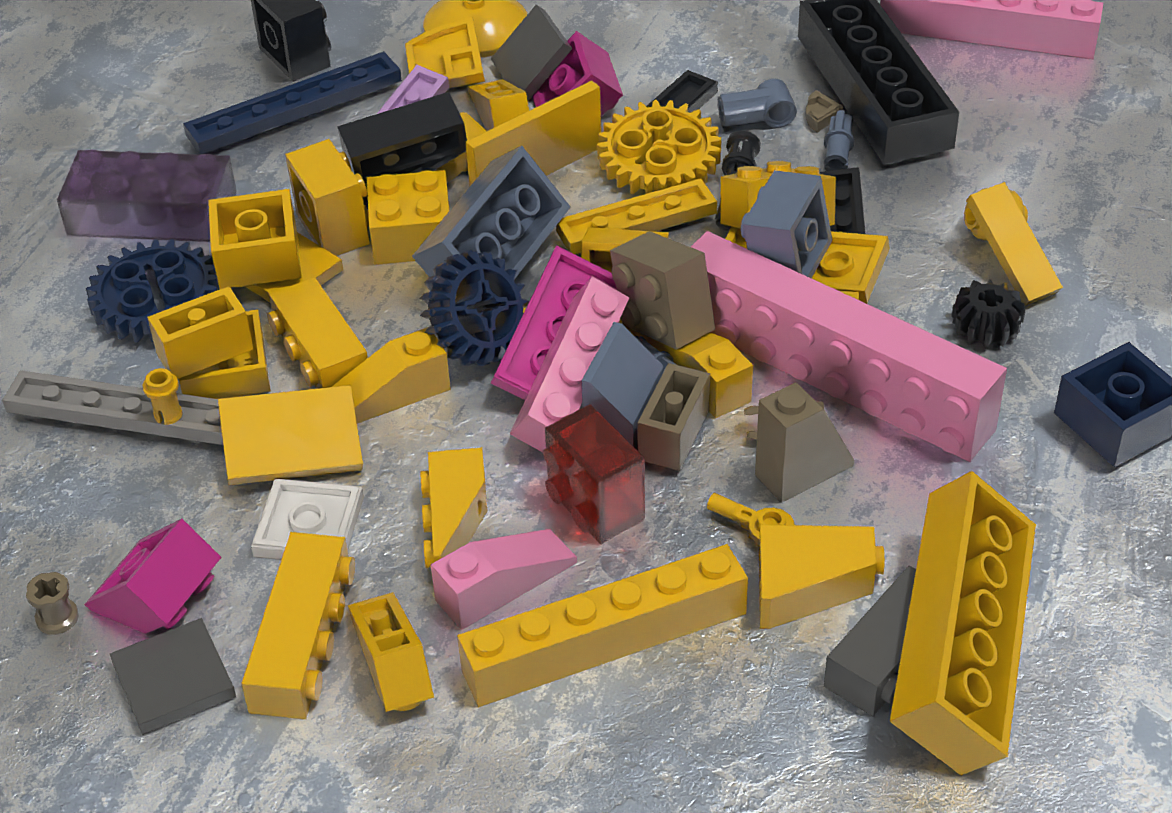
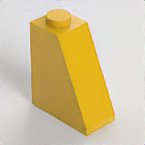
M760 525V629H771L873 594L875 574H884L885 563L884 546L875 545L874 527Z

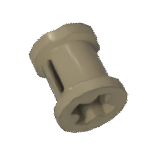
M58 572L41 573L32 578L27 584L26 598L31 606L36 608L34 616L36 625L41 632L49 635H57L68 631L76 624L79 617L76 604L68 598V579Z

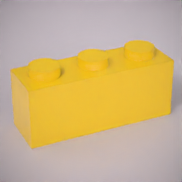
M315 277L269 294L272 311L267 313L270 327L275 336H283L284 345L290 359L300 362L302 375L309 387L316 386L317 389L332 387L368 358L366 349Z

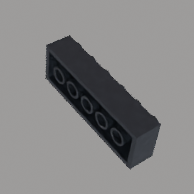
M877 0L800 1L799 40L849 114L852 115L853 120L884 165L955 149L959 110Z

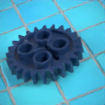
M154 239L151 247L145 248L141 242H138L137 250L133 252L125 247L121 248L123 256L120 258L109 255L107 257L109 266L97 265L98 275L90 276L91 286L86 287L87 302L91 316L94 315L97 326L104 325L107 334L117 331L118 338L121 340L131 333L134 342L138 343L144 335H149L151 342H153L147 317L161 311L156 307L145 271L152 270L164 310L220 290L212 255L204 256L202 247L191 251L190 242H185L180 247H176L174 239L169 240L165 246H160L158 239Z

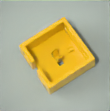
M258 309L246 311L254 349L179 378L182 394L221 399L271 391Z

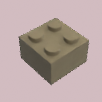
M650 231L610 250L613 265L612 277L617 291L629 297L620 317L625 327L676 350L715 330L704 252Z

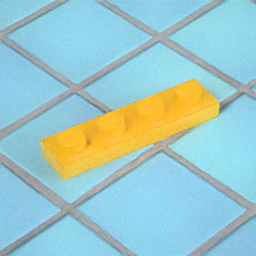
M700 178L563 217L556 225V232L569 252L579 254L581 253L582 240L588 227L660 231L716 214L717 200Z

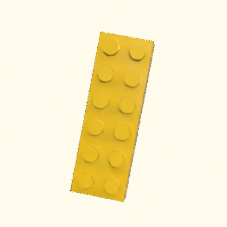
M973 471L929 493L890 722L959 775L1008 757L1036 524Z

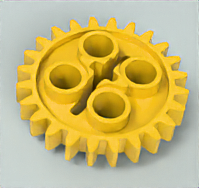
M654 100L652 107L648 108L644 103L638 102V110L636 111L626 106L624 107V116L614 113L612 115V123L605 122L603 124L604 132H599L597 156L600 160V169L606 170V178L608 180L616 178L617 188L629 184L630 194L636 193L639 189H644V194L700 178L706 184L708 174L715 175L716 164L721 162L722 139L718 137L719 128L718 126H711L712 118L706 117L701 119L700 109L689 113L688 104L686 103L678 109L674 108L673 100H670L665 107L660 106L658 100Z

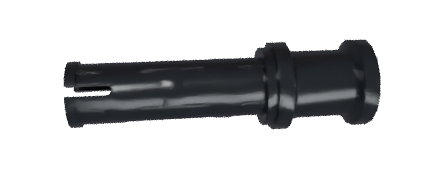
M744 130L735 131L730 134L726 144L728 155L722 161L721 169L724 176L736 174L738 167L757 166L754 158L760 152L761 143L755 134ZM743 141L742 148L740 149L739 142ZM720 197L715 223L719 228L729 231L731 226L721 224Z

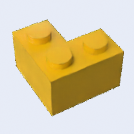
M771 161L767 163V168L765 169L756 166H743L737 168L736 174L721 176V224L741 229L744 215L750 212L757 200L760 188L766 185L774 170L821 176L830 226L835 225L836 177L819 174V168L804 166L793 169L790 162Z

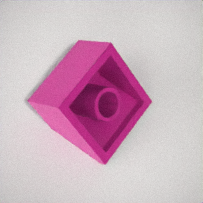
M576 31L567 40L572 50L533 95L534 103L538 107L592 80L600 86L602 117L608 110L616 106L623 93L608 52Z
M181 518L140 539L84 605L92 612L144 634L163 626L166 629H170L186 613L187 608L183 604L192 594L194 596L199 594L213 580L214 575L210 571L222 557Z

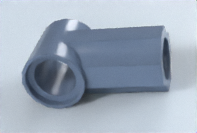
M780 79L765 80L755 90L721 94L717 102L722 128L766 122L773 128H781L790 124L797 114L796 105L787 85Z

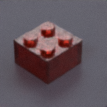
M591 404L545 427L546 448L543 450V455L547 463L548 479L545 481L546 490L556 504L562 503L572 514L575 524L581 531H588L601 545L645 520V458Z

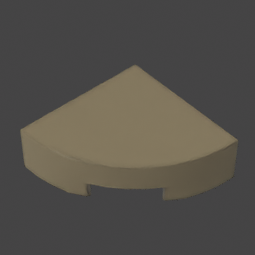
M816 90L808 97L805 114L806 121L811 129L818 133L830 125L831 117L836 116L837 111L843 110L844 106Z

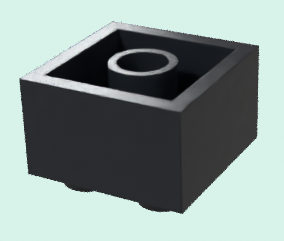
M251 0L259 48L293 82L331 67L329 58L331 42L326 34L324 24L327 21V13L320 1Z

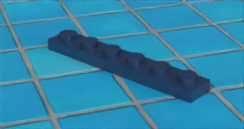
M383 51L183 123L185 135L200 155L213 152L234 142L249 139L256 134L275 127L284 126L297 119L317 114L327 108L344 102H350L360 96L377 90H383L390 85L402 81L401 69Z

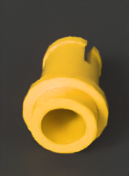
M164 368L150 371L146 375L142 386L144 394L151 399L154 418L157 423L161 424L163 415L164 425L173 424L183 414L176 393L179 387L178 379L169 370Z

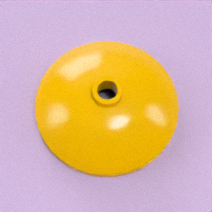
M439 0L426 13L423 28L424 32L452 21L473 17L480 58L494 56L528 14L525 8L516 0Z

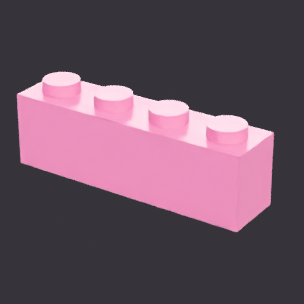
M592 276L573 297L512 427L510 435L546 455H549L567 437L582 404V379L613 322H619L629 300L628 296Z

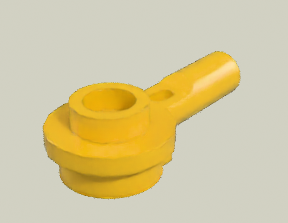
M713 493L707 503L708 510L740 523L742 528L748 530V538L752 539L758 547L760 525H795L791 515L782 509L764 508L755 511L717 493Z

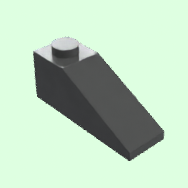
M910 565L826 658L824 687L873 717L886 702L892 704L894 699L916 569Z

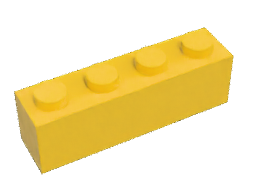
M290 532L241 683L248 713L307 719L312 700L317 701L319 699L323 683L321 672L323 660L329 661L333 653L334 635L332 629L335 622L342 621L345 608L344 588L345 585H352L355 576V558L348 555L345 537Z

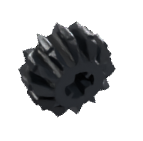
M989 279L986 284H981L973 280L970 287H961L956 296L955 304L952 306V323L955 324L957 335L967 336L969 344L978 341L982 342L986 348L990 343L1004 347L1007 340L1016 339L1017 334L1020 332L1021 323L1024 322L1025 303L1021 302L1019 291L1008 290L1007 283L996 285Z

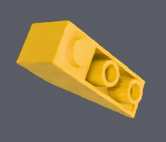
M482 447L428 452L429 471H420L422 498H430L431 503L429 505H422L424 533L432 532V539L424 540L426 568H431L432 563L468 544L488 511Z

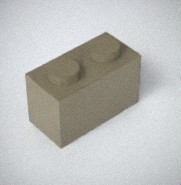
M668 363L638 421V460L678 471L681 470L709 412L710 373Z

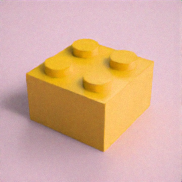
M327 139L286 153L285 157L296 214L313 241L336 256L370 244L367 229L369 227V214L362 198L367 196V189L361 175L352 172L345 152H338L331 140Z
M427 170L418 173L384 174L367 177L369 230L374 265L415 261L412 255L449 212L445 170Z
M290 189L208 200L211 253L220 289L228 286L230 288L244 287L247 285L302 278L297 227Z

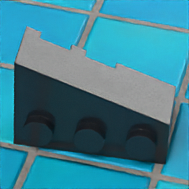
M450 92L337 126L342 150L348 157L351 170L354 174L359 173L366 189L367 177L384 174L418 173L422 170L434 171L466 152L467 137L464 121ZM367 195V196L362 197V198H363V204H364V205L366 206V208L368 209V195Z

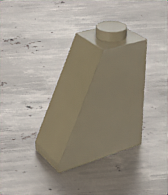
M797 382L759 400L755 476L781 503L854 466L852 455L825 410Z

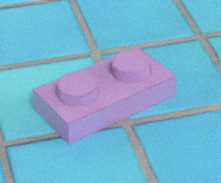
M416 65L377 114L445 93L449 88L448 77Z

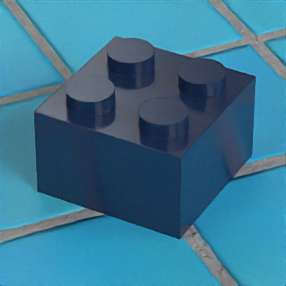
M1127 342L1062 375L1054 414L1113 467H1116L1172 437V377L1134 345Z

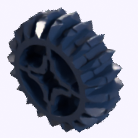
M470 250L461 253V255L455 254L447 257L444 263L438 264L432 269L434 276L429 277L424 282L430 292L424 293L419 298L428 304V310H424L420 316L426 319L429 318L431 326L424 333L436 334L438 339L437 345L446 348L447 358L452 360L459 358L460 364L485 366L489 365L490 362L501 361L524 314L523 307L529 303V300L522 299L520 294L525 284H516L514 278L517 270H505V259H493L491 252L477 253V251ZM474 305V308H484V310L478 312L477 309H467V307Z

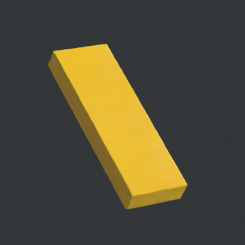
M1006 183L997 184L971 194L966 202L1012 287L1015 291L1020 292L1021 302L1025 303L1024 306L1058 293L1063 286Z

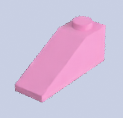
M550 529L473 541L431 564L435 601L455 624L463 630L577 563V556Z

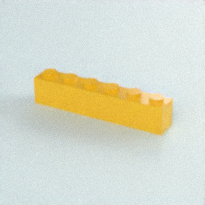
M725 544L459 634L457 639L461 671L477 706L481 707L745 615L747 612L748 577L729 545Z

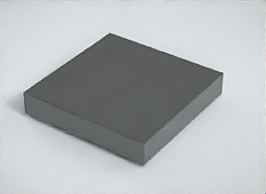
M536 4L491 60L503 79L524 90L529 101L570 53L572 47L547 12Z
M202 618L110 653L113 666L142 735L236 697L234 686Z

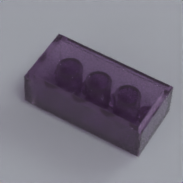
M78 150L58 195L57 203L67 236L211 242L208 200L236 196L237 190L230 156L175 154L171 152L143 153L135 151Z

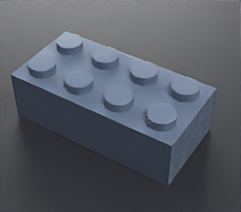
M520 146L489 163L412 257L425 273L432 277L434 276L432 269L438 264L444 263V260L449 256L461 255V253L470 250L477 251V253L491 252L493 259H505V270H517L516 278L571 206L524 147ZM474 305L467 307V309H477L478 312L484 310V308H474Z

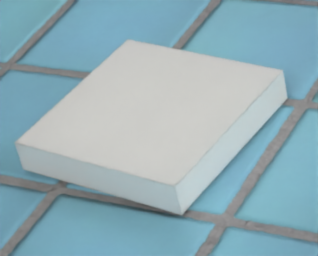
M275 478L251 545L253 557L281 560L290 532L345 537L348 549L364 499L363 488L360 486Z

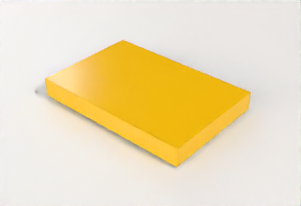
M351 385L218 399L228 486L273 481L275 478L291 479L363 470Z

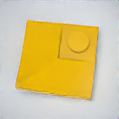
M473 17L440 25L405 43L409 73L416 65L422 66L448 77L449 88L485 82Z

